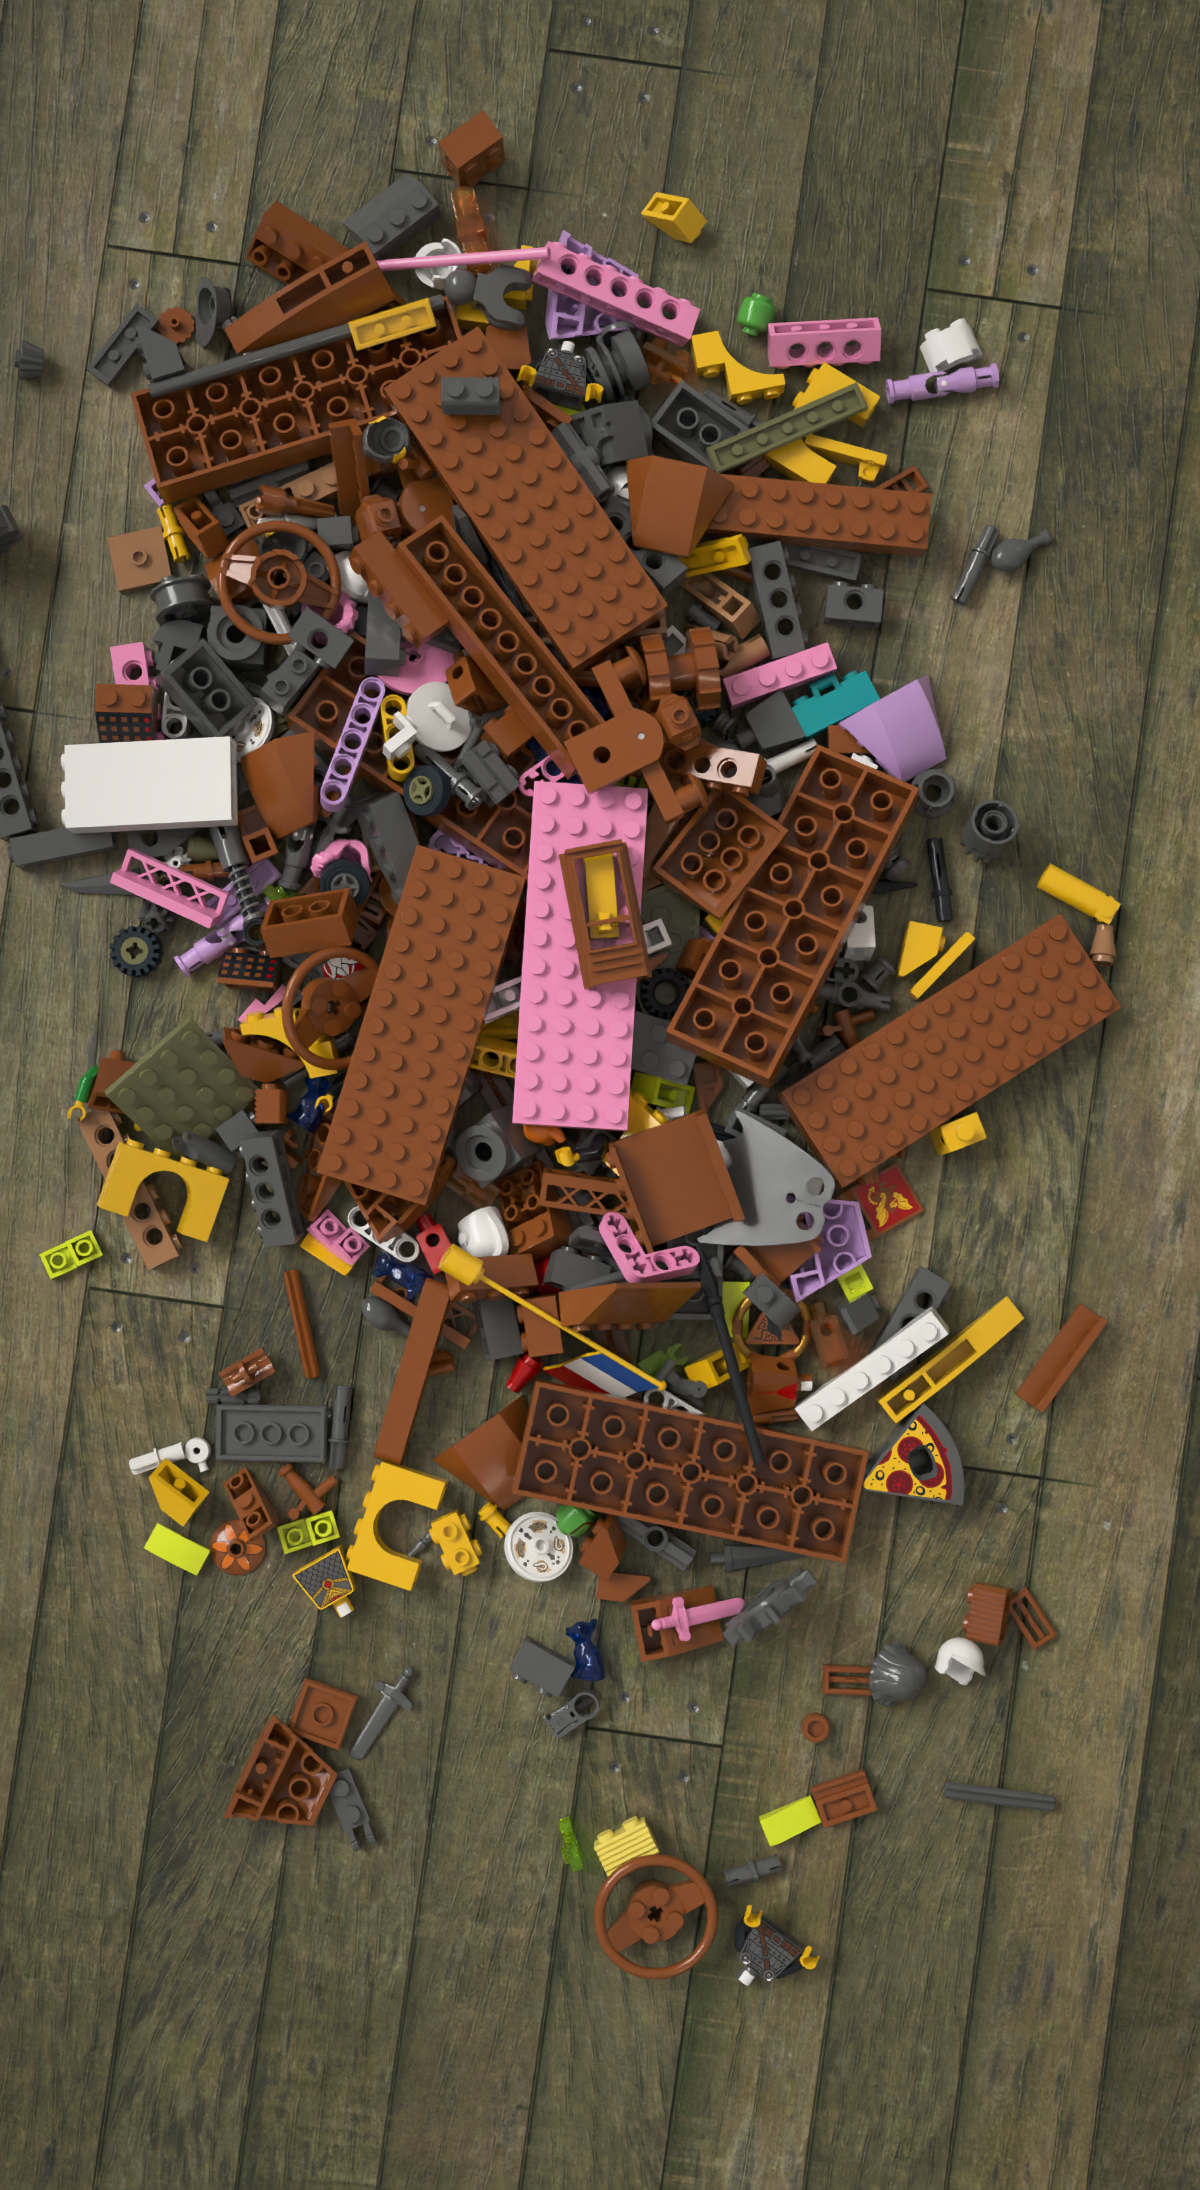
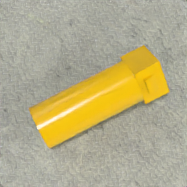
M1051 863L1048 864L1036 885L1040 890L1089 917H1095V920L1110 924L1121 905L1112 896H1106V893Z

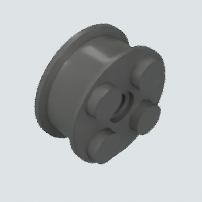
M193 574L178 578L172 575L162 578L161 584L154 587L150 592L151 600L157 604L158 612L155 615L156 621L161 625L173 620H186L196 623L210 617L211 605L216 606L215 602L210 600L208 593L211 588L210 581L203 574Z

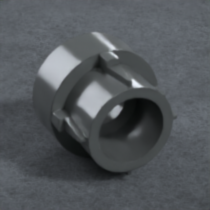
M943 769L925 770L918 774L911 782V785L919 788V801L914 812L921 817L928 819L941 817L952 808L957 799L956 785L953 779L943 772ZM929 787L937 789L939 799L936 801L929 800L925 795V790Z

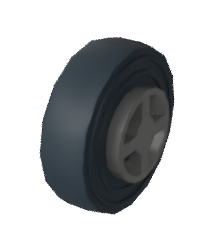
M341 859L332 862L324 869L320 878L321 892L350 887L356 907L365 901L369 894L370 880L367 871L362 865L353 860Z

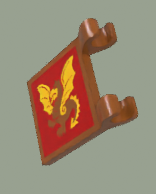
M898 1162L833 1198L834 1200L844 1201L855 1199L856 1202H859L861 1212L870 1226V1229L866 1230L868 1242L924 1211Z

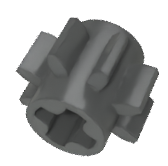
M144 901L138 919L144 920L145 929L158 933L163 929H170L175 912L151 901Z

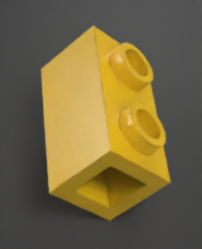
M456 1509L433 1520L429 1533L434 1544L440 1543L444 1552L441 1555V1559L446 1570L452 1569L454 1575L461 1573L462 1576L478 1569L476 1565L480 1564V1555L483 1554L478 1540H472L468 1532L471 1529V1525L466 1514H460L459 1510Z

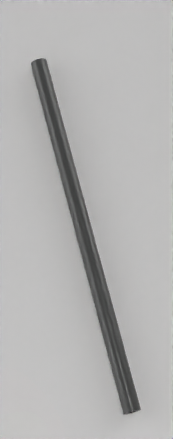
M441 294L429 298L432 312L445 308ZM346 323L148 384L151 397L156 398L352 337L349 324Z

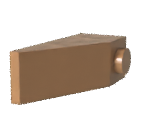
M710 572L686 577L684 582L679 585L695 601L702 604L706 611L720 620L725 628L742 640L761 621L752 602Z

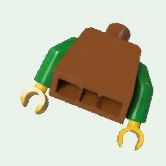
M113 1050L109 1053V1058H101L98 1066H92L80 1079L74 1097L76 1103L68 1110V1119L71 1118L72 1110L77 1109L81 1113L79 1122L82 1121L86 1116V1111L83 1107L84 1103H87V1108L125 1114L106 1096L104 1091L129 1070L135 1062L126 1061V1054L121 1050ZM134 1123L135 1130L141 1131V1129Z

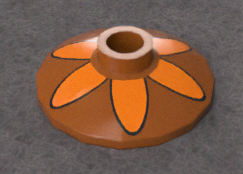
M232 1519L223 1523L214 1532L210 1541V1553L214 1563L222 1571L231 1575H243L253 1571L261 1563L265 1555L266 1542L263 1535L251 1542L240 1519ZM236 1543L241 1546L240 1553L232 1551L233 1544Z

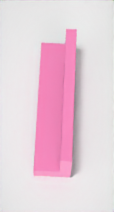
M133 848L127 850L121 869L113 872L110 883L209 929L220 923L230 895L227 891ZM133 857L142 861L146 870L145 873L139 875L129 870ZM158 870L166 872L171 883L165 886L159 884L153 872ZM184 881L190 883L196 895L191 897L183 895L178 884ZM212 893L220 897L216 910L207 906L203 895Z

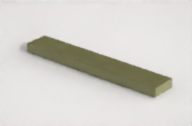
M856 382L707 447L705 452L713 470L718 474H722L866 411L868 407Z

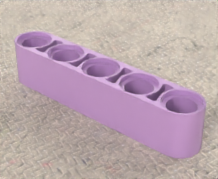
M369 677L360 684L322 784L320 802L322 807L329 812H337L344 807L379 716L381 703L385 695V686L378 678ZM373 689L379 693V696L369 698L365 695V692ZM366 715L370 720L365 724H361L355 720V717ZM349 740H355L360 744V747L349 749L345 743ZM343 765L347 766L351 771L347 775H340L335 769ZM330 791H336L341 797L337 801H330L325 795Z

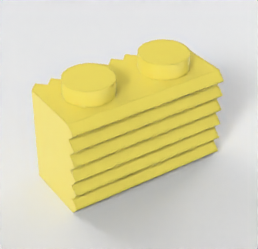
M637 1816L629 1818L622 1823L623 1827L614 1832L612 1829H608L597 1835V1840L594 1841V1849L608 1877L619 1866L633 1858L660 1853L659 1846L645 1817L640 1819Z

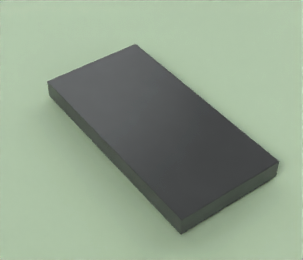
M216 1404L215 1460L327 1462L328 1405Z

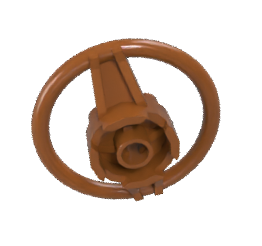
M267 521L244 530L226 548L217 573L218 596L228 618L244 634L267 644L288 645L293 639L288 636L289 633H270L248 623L239 614L231 600L228 578L252 588L254 596L262 604L270 608L282 610L286 608L291 609L297 603L323 609L320 615L328 621L334 615L341 596V572L331 548L314 531L289 521ZM271 532L295 534L310 542L320 552L329 570L330 585L307 573L298 556L288 550L273 549L259 557L236 554L247 542L262 534ZM277 573H282L284 580H286L285 584L281 583V586L275 585L274 580L271 579L272 576L277 577Z
M331 947L318 951L299 965L286 986L282 1000V1023L286 1038L294 1051L303 1060L315 1067L326 1070L349 1068L352 1055L341 1059H328L314 1054L308 1048L323 1034L336 1036L348 1030L355 1019L360 1016L361 1006L359 1003L371 995L380 967L366 953L350 947ZM333 958H348L365 966V968L340 979L321 977L309 982L302 990L301 1009L299 1008V1015L294 1023L293 1005L296 992L304 977L315 966Z
M662 1854L639 1856L619 1866L603 1883L594 1907L595 1932L605 1954L625 1972L644 1979L659 1980L672 1978L693 1968L710 1949L718 1927L717 1901L707 1880L689 1863L679 1858ZM649 1866H664L675 1869L691 1879L674 1884L656 1881V1879L641 1882L633 1889L627 1909L606 1929L605 1910L609 1896L619 1881L631 1872ZM704 1903L706 1904L707 1924L703 1938L697 1948L684 1960L670 1966L652 1968L635 1964L619 1953V1951L641 1939L648 1944L670 1939L683 1926V1915ZM652 1906H656L657 1909L662 1908L659 1915L650 1914Z

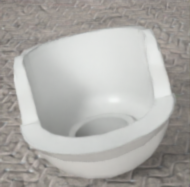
M443 239L441 243L425 245L415 257L462 253L454 242ZM467 265L415 269V273L423 283L431 286V288L444 290L446 277L456 269L467 270Z
M956 1637L942 1644L934 1667L940 1674H948L961 1685H967L975 1671L985 1676L983 1653L972 1640Z

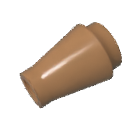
M1097 925L1096 934L1089 953V958H1091L1094 966L1110 967L1113 966L1114 960L1117 959L1113 935L1114 927L1112 925Z

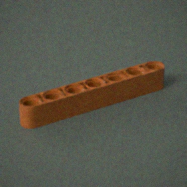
M428 1277L425 1280L376 1444L374 1458L401 1466L404 1460L451 1302L446 1283Z

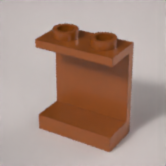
M800 1213L796 1221L797 1226L802 1230H808L809 1228L802 1221L804 1217ZM819 1235L809 1241L780 1245H738L733 1252L756 1278L763 1272L779 1287L789 1275L813 1254L822 1250L823 1244L821 1241L823 1238Z

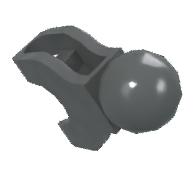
M509 265L500 266L489 274L478 273L477 278L466 269H456L446 277L444 292L446 297L458 306L472 303V308L480 310L493 327L519 331L524 327V315L521 311L507 306L503 297L510 291L528 290L532 285L533 281L531 280L533 276L527 270Z

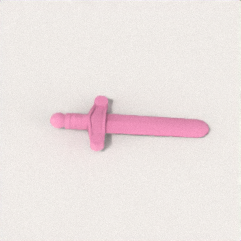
M675 1597L672 1600V1615L653 1620L651 1627L654 1630L675 1627L679 1634V1639L681 1641H689L691 1638L689 1626L737 1615L745 1605V1601L742 1598H733L685 1609L684 1599L682 1597Z

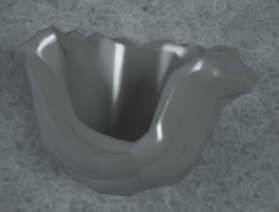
M898 1641L887 1644L885 1649L881 1650L877 1657L874 1658L868 1678L872 1697L882 1707H889L890 1705H895L897 1701L915 1699L920 1691L926 1687L928 1673L924 1665L907 1650L905 1644H901Z

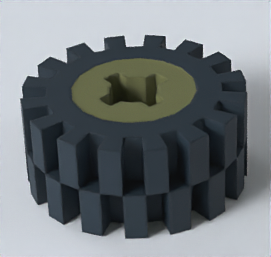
M129 926L126 930L121 929L119 931L120 934L113 937L114 942L113 944L110 943L109 947L112 949V952L109 954L110 958L113 959V965L120 972L135 978H140V976L146 977L151 971L155 972L157 970L156 966L162 962L160 957L161 955L163 956L162 944L157 939L158 937L148 929L140 926Z

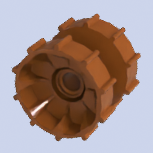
M710 627L686 631V653L677 655H666V647L664 646L661 633L637 637V652L641 656L647 670V682L644 686L642 685L641 691L643 704L648 714L654 717L661 699L671 695V692L691 690V698L693 699L696 712L720 708L719 664L715 640L713 639Z

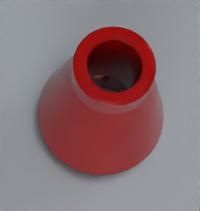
M525 1351L523 1355L520 1354L508 1381L505 1383L506 1386L519 1394L528 1383L542 1372L543 1361L538 1356L529 1357L528 1351Z

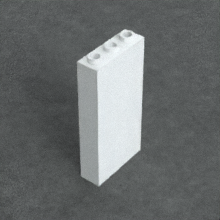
M230 736L65 745V754L61 756V766L63 771H65V781L61 784L62 796L65 798V809L62 810L61 818L65 828L73 834L238 825L237 743Z

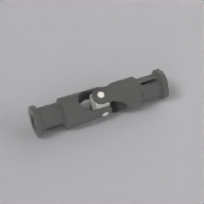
M314 777V783L318 786L319 803L324 780ZM317 822L288 836L283 858L285 867L283 876L278 881L280 886L294 890H301L303 888L301 879L303 870L308 865L314 838V828ZM298 840L304 841L301 848L298 846Z

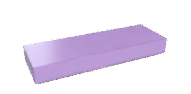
M269 859L252 864L246 869L247 874L251 875L249 880L251 884H254L252 889L254 893H257L256 899L282 878V874ZM233 881L222 889L229 892L230 895L220 923L216 925L217 928L242 911V908L237 905L239 899L234 896L236 890L231 887ZM215 895L206 903L207 906L216 910L220 897Z

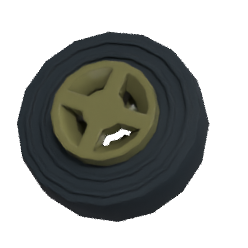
M421 765L414 768L408 774L404 783L403 795L406 805L410 811L419 816H435L441 813L447 807L451 798V785L446 773L440 768L431 765Z

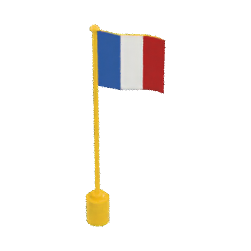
M452 1244L445 1252L438 1266L440 1270L467 1286L472 1282L477 1284L479 1280L483 1281L597 1350V1352L582 1354L562 1364L545 1366L542 1370L569 1386L621 1397L658 1388V1391L666 1389L667 1384L664 1380L662 1382L658 1381L579 1332H573L572 1328L561 1327L559 1320L484 1276L485 1269L482 1268V1260L455 1244Z

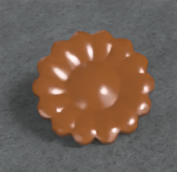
M168 308L166 312L161 313V318L158 319L160 324L157 330L160 332V335L176 344L185 343L187 339L192 337V333L195 331V321L192 319V314L187 312L185 308Z

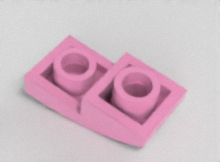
M329 1209L325 1210L306 1229L326 1249L350 1266L370 1247L351 1226L346 1228Z

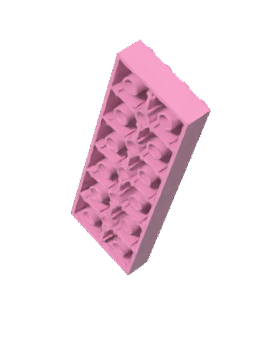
M534 781L512 1124L627 1131L637 978L596 985V988L584 990L559 854H564L565 849L622 839V843L627 842L641 915L648 789L607 786L589 795L584 784ZM613 853L617 915H628L617 853ZM583 859L574 860L585 920L588 923ZM626 920L624 923L618 922V938L589 940L591 950L633 943L630 920Z

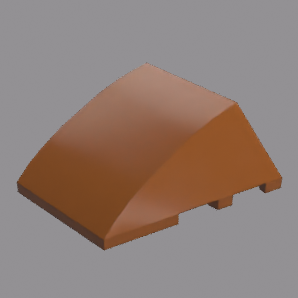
M654 455L626 460L633 547L688 559L706 532L709 523L715 514L719 512L722 503L735 487V484L712 469L701 465Z
M319 731L274 739L240 758L249 790L258 810L277 839H284L317 822L318 786L314 783V768L318 766V758H314V740H319Z
M450 1157L443 1158L428 1206L350 1182H344L377 1241L381 1244L405 1233L439 1197L447 1184L456 1160Z
M523 1394L432 1459L494 1505L496 1504L503 1512L524 1497L512 1494L511 1490L528 1415Z
M273 1714L261 1730L241 1771L224 1818H250L252 1821H258L259 1819L273 1820L278 1823L313 1826L338 1773Z

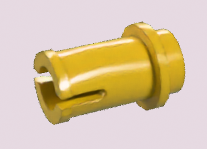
M488 1502L478 1512L481 1516L480 1520H485L498 1537L502 1538L504 1534L506 1535L512 1524L497 1510L498 1506L496 1504L493 1505L491 1502Z

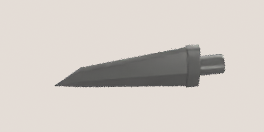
M140 868L131 869V871L139 875L141 874ZM113 873L60 884L75 893L138 896L110 883Z
M724 1544V1552L710 1553V1563L724 1564L725 1571H732L805 1557L807 1555L764 1546Z

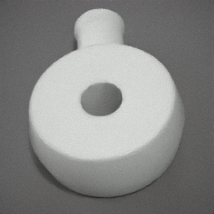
M201 1437L190 1439L184 1448L186 1458L190 1462L198 1464L200 1472L209 1470L206 1463L211 1453L209 1443ZM196 1447L200 1449V1453L195 1452Z

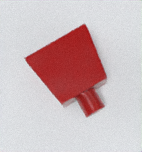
M428 1213L415 1221L421 1231L415 1237L434 1275L443 1281L446 1279L445 1272L440 1270L438 1266L447 1249L454 1243L445 1227L441 1223L436 1225L431 1214ZM439 1239L438 1245L433 1247V1241Z

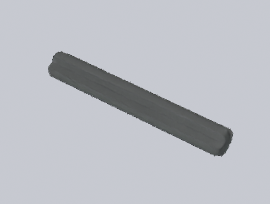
M946 1782L944 1786V1796L947 1799L1049 1812L1054 1811L1056 1804L1055 1797L1048 1794Z

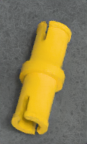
M164 505L162 509L158 508L156 511L164 530L163 538L165 541H168L174 562H185L184 557L187 560L191 558L183 537L185 531L179 525L173 511L174 506Z

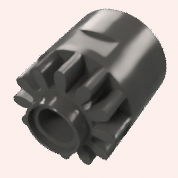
M987 800L977 805L960 833L963 836L960 845L967 847L964 854H975L973 858L975 862L980 857L984 858L985 863H989L991 858L998 860L1018 831L1019 822L1015 811L1008 804L999 800Z

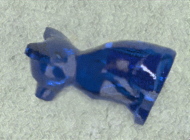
M325 1076L311 1079L310 1077L306 1078L305 1084L308 1087V1092L300 1099L297 1109L286 1116L313 1135L318 1130L323 1118V1103L319 1104L316 1110L314 1106L317 1099L324 1096V1093L331 1085Z
M384 1250L375 1261L376 1268L372 1272L377 1278L390 1275L394 1283L403 1286L407 1290V1299L409 1301L422 1291L427 1277L434 1279L432 1275L418 1266L399 1264L393 1255Z
M592 1619L589 1623L580 1621L574 1623L572 1627H566V1636L575 1642L573 1654L576 1668L571 1674L572 1678L587 1681H600L605 1678V1666L602 1656L591 1641V1636L597 1626V1619Z

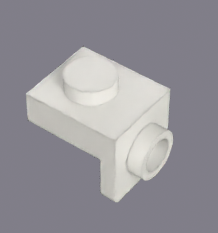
M399 711L394 714L393 723L400 731L383 744L382 753L389 761L396 756L401 758L407 754L412 748L410 745L416 740L417 726L408 715L403 716Z

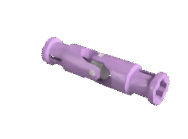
M991 363L990 367L974 369L972 366L959 368L947 375L948 372L940 371L911 375L908 379L899 381L886 379L888 404H894V401L903 399L917 401L946 396L950 393L948 392L949 390L963 394L975 392L977 388L992 386L993 389L999 387L997 364ZM931 376H936L934 388L938 394L929 393L925 387L926 380ZM988 376L986 379H978V377Z
M265 897L264 901L258 905L260 911L264 913L263 916H265L270 902L268 897ZM238 914L217 930L194 943L192 949L181 956L177 955L174 957L186 977H189L192 971L204 963L210 964L222 956L224 952L245 941L242 935L244 916Z

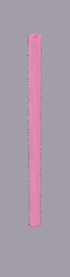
M550 247L376 261L382 271L550 259L551 249Z

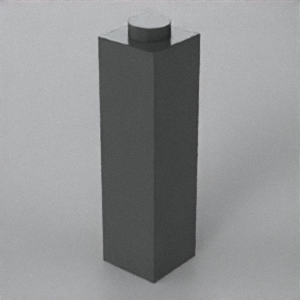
M66 828L10 838L11 846L7 848L10 862L20 869L117 851L118 844L115 832L73 834Z

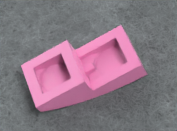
M282 984L266 1004L255 999L238 1020L242 1022L247 1018V1014L256 1011H263V1014L273 1013L275 1008L282 1006L286 986Z

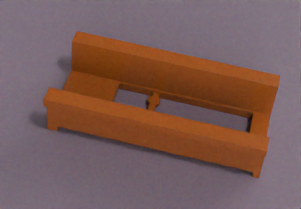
M622 839L565 849L564 854H559V860L584 990L596 988V985L638 977L641 979L651 978L652 972L627 842L622 843ZM617 853L628 915L620 914L615 918L586 923L574 860ZM626 920H630L633 943L591 950L587 927L613 922L624 923Z

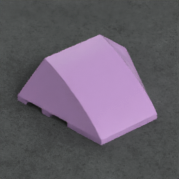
M562 231L559 243L564 244L567 250L576 254H586L594 262L601 265L613 266L619 273L625 276L639 277L638 274L610 257L607 259L598 254L587 243L584 245L570 237L571 234L567 231ZM561 265V269L565 274H572L569 267ZM586 277L590 285L597 286L594 278ZM612 288L615 296L622 297L619 289ZM548 289L545 325L549 340L601 334L606 326L621 321ZM628 327L615 328L609 333L626 331Z
M928 674L838 723L843 730L847 729L858 740L857 743L861 747L864 746L876 758V762L890 776L904 782L946 759Z
M787 1195V1202L793 1203L796 1200V1196ZM831 1199L824 1205L823 1215L825 1222L820 1233L823 1238L821 1241L823 1244L822 1250L813 1254L787 1277L796 1303L872 1257L859 1202ZM809 1212L801 1213L804 1217L802 1221L810 1229L814 1224V1217Z

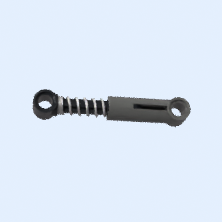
M209 827L223 872H230L228 878L233 881L231 887L236 890L234 896L239 899L237 905L242 908L240 914L244 916L243 938L255 949L266 950L264 939L255 941L253 937L254 932L261 928L265 916H263V911H260L258 907L260 902L256 901L255 896L257 893L253 892L252 887L254 884H251L249 880L251 875H248L246 871L247 865L250 863L238 827Z

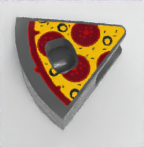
M922 1403L902 1419L867 1462L862 1487L872 1492L963 1505L964 1474L957 1447L944 1424L935 1413Z

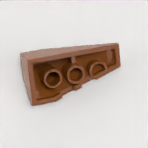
M324 1103L319 1104L316 1110L314 1109L309 1122L308 1133H312L310 1149H305L304 1158L307 1159L306 1174H303L300 1178L297 1197L300 1214L311 1222H315L343 1181L317 1173L336 1107L332 1106L330 1113L324 1115L328 1108Z

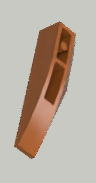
M275 201L263 215L245 259L284 284L289 285L349 249L317 226L278 201ZM390 286L396 301L372 314L408 303Z
M364 241L290 283L242 315L224 330L237 355H241L366 317L396 301V298L370 247Z

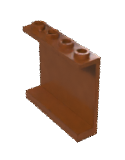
M705 1108L608 1143L610 1152L605 1153L610 1168L617 1169L620 1177L615 1180L621 1196L626 1194L629 1204L625 1206L631 1222L636 1220L639 1230L635 1231L637 1240L641 1247L646 1246L648 1254L654 1252L653 1246L733 1218L734 1223L745 1219Z

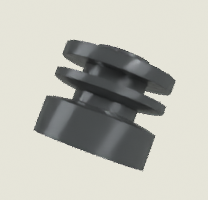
M629 330L611 337L612 351L610 352L603 342L597 343L598 354L591 346L584 349L587 368L591 372L595 383L603 386L602 398L606 404L614 402L613 390L619 398L624 397L623 383L625 382L632 392L651 385L646 362L633 334Z

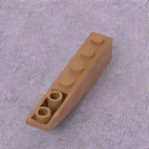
M333 462L278 487L284 489L288 496L326 504L338 500ZM390 464L382 465L378 474H372L367 470L369 486L374 484L379 476L388 478L398 473V471L392 472ZM256 498L238 506L248 528L256 525L259 518L276 517L256 512Z

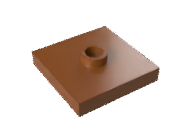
M306 1677L288 1727L299 1737L339 1751L359 1695Z

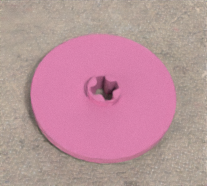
M406 640V642H400V648H405V666L399 665L398 677L376 675L389 689L411 696L417 688L426 683H447L445 672L454 664V654L428 644H424L417 649L413 643ZM411 654L416 655L414 661L409 660Z

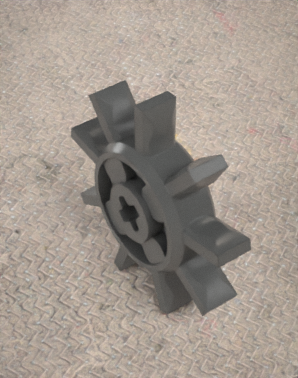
M801 1567L795 1570L787 1579H777L745 1603L739 1611V1615L725 1623L727 1629L722 1633L732 1647L736 1646L743 1639L747 1643L750 1642L759 1632L773 1624L779 1623L781 1618L796 1604L803 1602L807 1598L804 1593L818 1584V1581L809 1569L804 1571Z

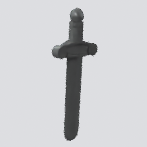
M407 1666L404 1669V1672L401 1673L394 1685L382 1680L375 1683V1689L384 1696L351 1746L350 1755L353 1759L359 1760L365 1756L398 1705L403 1707L404 1710H410L413 1707L412 1700L404 1693V1689L415 1673L412 1666Z

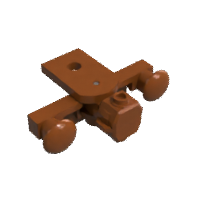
M366 457L367 470L372 474H378L382 465H388ZM391 463L390 465L392 472L398 471L403 486L399 502H395L387 497L382 498L379 494L365 496L356 511L355 517L361 541H364L380 530L393 548L400 536L408 538L440 515H443L455 530L451 510L452 506H454L453 497L441 479L434 477L421 481L414 470H402L399 468L398 463Z
M625 646L628 657L613 664L608 660L592 668L593 675L596 677L605 695L607 706L613 718L564 741L588 794L591 795L639 771L653 801L657 803L666 825L683 818L685 813L699 806L706 813L709 808V799L702 782L695 775L687 773L690 784L673 791L659 762L663 748L671 747L686 752L698 746L702 735L699 722L686 697L671 694L660 700L654 717L645 711L632 707L623 687L640 679L644 686L647 682V670L638 652L630 646ZM597 750H608L610 752V759L606 763L596 762L594 754Z

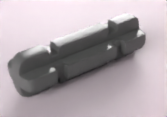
M209 1388L206 1391V1402L208 1404H218L219 1402H222V1404H245V1402H248V1404L258 1405L261 1403V1390L249 1389L246 1391L245 1389L232 1397L228 1388H223L222 1391L219 1388Z

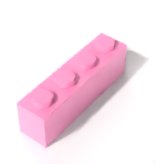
M827 642L727 677L722 680L721 686L731 711L768 698L780 689L785 692L817 681L831 673H835L837 666Z

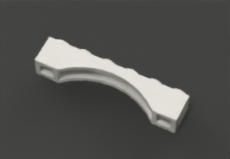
M931 1306L862 1360L798 1401L795 1410L811 1431L815 1430L949 1334V1327L935 1308Z

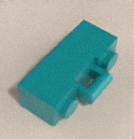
M857 670L848 673L842 677L843 682L840 684L835 674L831 673L808 685L813 697L808 698L805 695L793 702L794 706L791 708L805 734L804 742L827 731L828 725H838L841 721L880 700L866 670L859 674ZM833 686V691L823 696L820 695V691Z

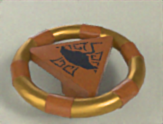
M779 1287L795 1302L791 1290ZM745 1297L738 1305L732 1319L733 1339L742 1355L748 1360L749 1355H762L751 1349L747 1344H783L796 1346L776 1357L797 1359L807 1348L813 1328L810 1310L803 1299L796 1303L802 1309L799 1312L802 1318L800 1339H798L790 1323L782 1330L763 1312H761L749 1334L744 1339L743 1318L749 1307L754 1304Z

